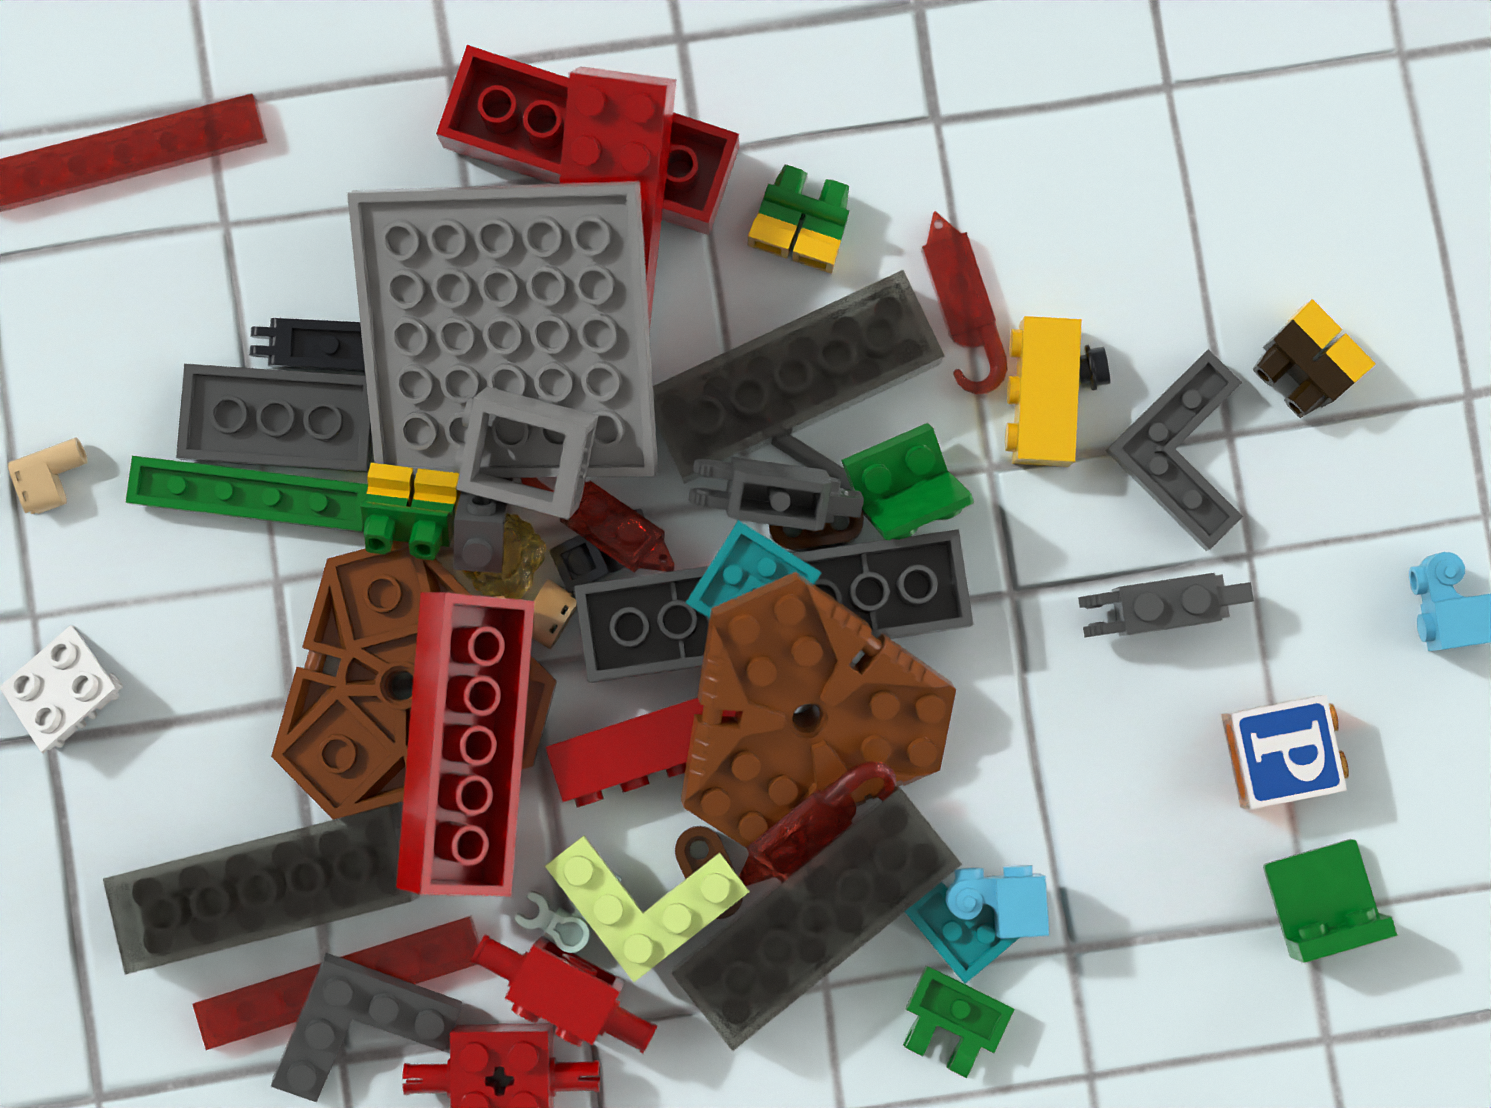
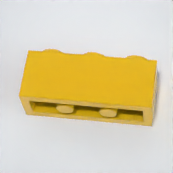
M1024 316L1019 323V329H1011L1009 356L1017 358L1016 376H1009L1007 404L1015 405L1014 423H1007L1005 451L1013 452L1012 464L1069 467L1075 462L1082 319Z

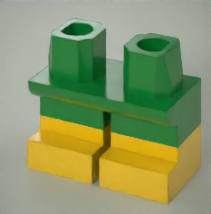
M786 164L777 176L774 185L769 183L767 185L756 219L754 218L748 234V246L788 259L800 221L803 220L801 231L793 249L792 261L832 274L850 211L846 209L849 186L835 180L826 179L819 200L802 195L808 173Z
M370 463L367 476L368 490L365 501H362L360 506L366 551L368 553L385 555L391 552L393 541L409 542L410 554L416 559L434 560L441 546L450 547L454 534V518L461 491L456 490L459 473L418 468L414 481L412 467Z

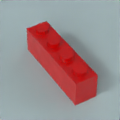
M697 697L546 746L545 748L562 802L574 799L578 808L603 800L602 790L620 784L622 793L649 785L647 775L666 769L668 778L685 773L694 714L702 715L704 705L700 704ZM723 710L722 716L735 717L736 711Z

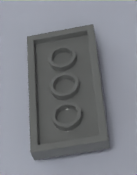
M184 364L176 458L189 461L368 473L372 433L366 376Z

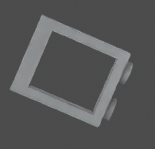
M486 387L473 399L470 398L467 401L463 412L462 426L468 428L465 445L461 444L454 460V472L459 473L456 490L569 519L580 507L598 415ZM490 414L566 434L554 492L479 472Z

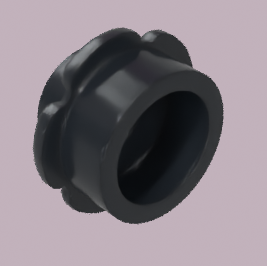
M1089 344L1085 345L1084 351L1086 355L1080 356V383H1090L1091 389L1095 391L1097 386L1110 384L1107 355L1104 347L1090 349Z

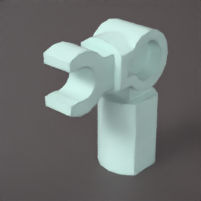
M613 872L618 880L621 881L622 877ZM530 891L526 897L538 905V916L527 918L525 915L517 913L514 918L516 923L523 928L534 929L539 927L545 931L544 937L555 942L557 947L568 953L582 950L590 940L591 927L572 901L570 905L575 908L572 914L561 907L555 911L550 908L549 902L543 894Z

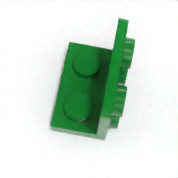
M928 423L841 460L851 489L860 491L862 497H864L863 515L887 541L910 537L918 531L919 527L935 520L951 519L960 514L963 508L974 503L971 492L947 470L934 428Z
M1347 839L1263 865L1290 958L1306 963L1398 936L1393 918L1378 912L1356 840Z

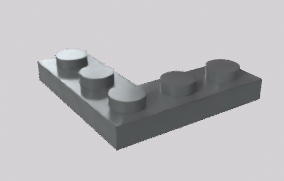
M1209 349L1105 450L1205 551L1210 550L1243 517L1176 450L1242 383Z
M325 953L273 1075L271 1087L317 1102L352 1019L444 1051L450 1038V1032L454 1029L461 1013L462 1001Z

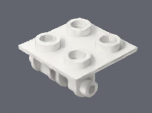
M70 625L0 686L1 692L43 754L55 746L61 748L65 745L64 741L77 731L78 727L83 729L87 725L84 720L85 717L95 719L98 716L95 709L101 710L112 699H118V691L123 688L122 683L112 673L106 674L73 625Z

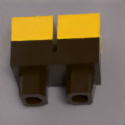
M1311 299L1263 346L1266 352L1260 357L1253 371L1269 386L1275 384L1287 372L1299 386L1284 401L1299 418H1302L1318 407L1323 408L1334 402L1375 366L1376 363L1346 333L1334 340L1313 361V358L1342 331V328Z

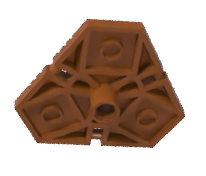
M393 541L391 552L385 555L368 553L365 548L327 558L302 648L308 649L309 652L304 668L296 667L271 757L333 820L403 801L412 696L405 700L396 697L392 690V682L402 672H408L414 677L420 594L455 593L472 595L436 558L434 560L416 559L411 555L409 542ZM327 655L341 658L336 676L322 673ZM530 655L521 770L535 765L557 685V680L532 655Z
M797 572L711 608L697 695L700 704L704 705L702 715L694 714L681 795L683 807L751 852L789 837V834L793 832L798 833L805 830L804 828L809 825L812 827L825 818L828 820L837 816L836 810L851 803L855 807L860 806L871 798L874 800L885 792L890 793L901 785L906 786L940 771L956 688L951 681L883 633L878 638L874 637L871 634V627L865 620ZM860 651L864 652L865 654L857 664L852 662ZM811 704L804 712L794 713L802 705ZM723 710H735V717L722 716ZM843 779L844 786L828 792L826 786Z

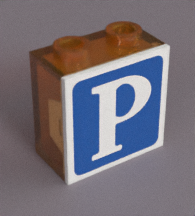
M1327 695L1309 696L1221 714L1241 808L1257 809L1347 791L1345 779L1349 777L1348 763L1344 752L1338 750L1335 731L1339 729L1338 717L1334 705L1328 703Z

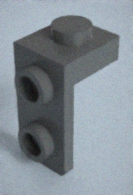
M502 478L513 481V478ZM461 491L454 518V570L502 573L505 519L509 506L508 503Z

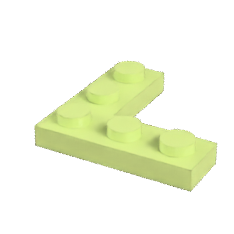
M585 835L545 865L549 873L633 982L637 981L749 893L748 888L720 852L644 912Z

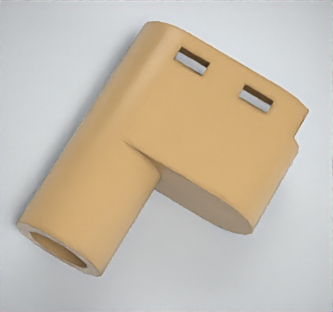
M77 437L8 462V470L25 513L40 514L67 503L58 474L87 464L85 450Z
M550 579L546 581L534 600L532 639L551 650L576 611L577 603L576 599L572 597L573 593H568L565 588ZM503 589L497 597L523 600L506 589ZM566 607H568V610L565 613V615H562ZM555 625H556L557 628H556V630L554 631V633L552 634L551 632H552V630L554 629V627H555Z

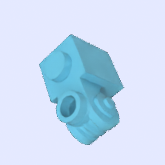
M1441 552L1428 556L1419 566H1413L1409 569V581L1412 592L1415 595L1421 594L1422 604H1420L1422 614L1417 616V629L1421 641L1427 642L1428 651L1491 643V594L1464 597L1455 591L1453 585L1463 579L1465 565L1458 555L1451 552Z
M1032 865L1004 866L1003 875L984 877V868L954 869L955 879L946 891L945 900L947 907L955 916L960 919H972L980 913L983 904H988L994 910L995 934L999 938L1049 936L1046 876L1040 873L1033 874Z

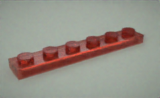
M253 93L1 158L0 212L267 143L257 99Z
M472 915L339 957L401 980L418 984L478 965L470 961L480 941ZM321 962L193 1003L205 1049L209 1050L296 1022Z

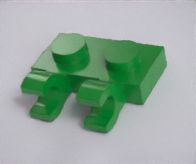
M925 965L905 1008L907 1011L917 1015V1018L911 1026L903 1046L923 1057L938 1025L961 1037L951 1053L946 1067L967 1078L981 1047L995 1053L1015 1009Z

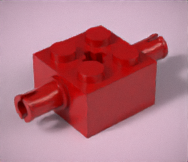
M485 934L470 962L473 964L476 963L509 981L507 986L510 989L504 999L514 1003L511 1010L515 1014L533 1023H537L539 1018L557 1026L554 1032L557 1036L573 1045L580 1047L583 1041L593 1045L598 1035L603 1036L604 1033H607L634 1047L643 1054L657 1029L656 1024H651L619 1007L621 1001L617 1000L625 983L624 979L575 953L562 951L557 947L556 943L543 936L532 945L529 952L525 951L524 955Z
M553 1024L457 1025L450 1032V1059H448L447 1064L404 1063L402 1079L407 1080L406 1083L402 1084L404 1095L447 1093V1098H450V1108H554L556 1092H600V1060H594L593 1062H557L556 1057H553ZM499 1067H504L505 1075L513 1076L514 1078L510 1080L506 1087H501L499 1080L492 1079V1076Z

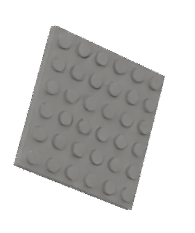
M640 182L353 190L347 193L374 463L412 467L414 478L418 468L456 473L453 469L455 456L461 444L465 445L468 428L462 426V417L466 403L486 387H491L598 415L586 477H655L658 473ZM490 414L479 472L499 478L557 477L566 434Z

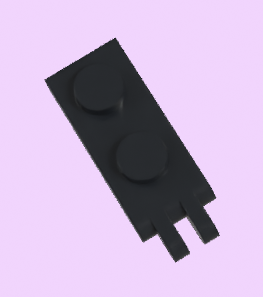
M271 318L270 327H251L250 337L269 339V346L251 345L249 356L268 358L267 366L365 372L360 322Z

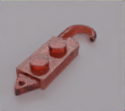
M935 211L932 215L926 245L921 247V253L949 338L955 344L965 348L983 346L990 365V372L982 381L969 380L960 369H955L953 376L957 384L965 391L973 394H987L996 390L1004 381L1008 370L1007 357L967 232L960 233ZM936 222H940L942 224V228L937 229L934 226V224Z
M537 477L520 478L522 484L554 492L553 489L545 485ZM591 480L589 482L585 481L579 508L569 519L560 517V522L634 573L639 568L663 572L674 571V561L664 542L665 531Z
M863 762L850 768L823 791L820 789L815 791L746 847L749 855L739 878L745 886L774 877L780 881L853 824L852 819L856 815L857 809L851 795L854 790L869 779L882 778L884 784L877 794L878 799L885 800L893 792L896 786V774L893 769L883 762Z

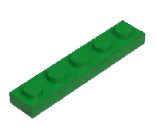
M132 456L125 503L364 533L360 506L362 501H365L368 484Z

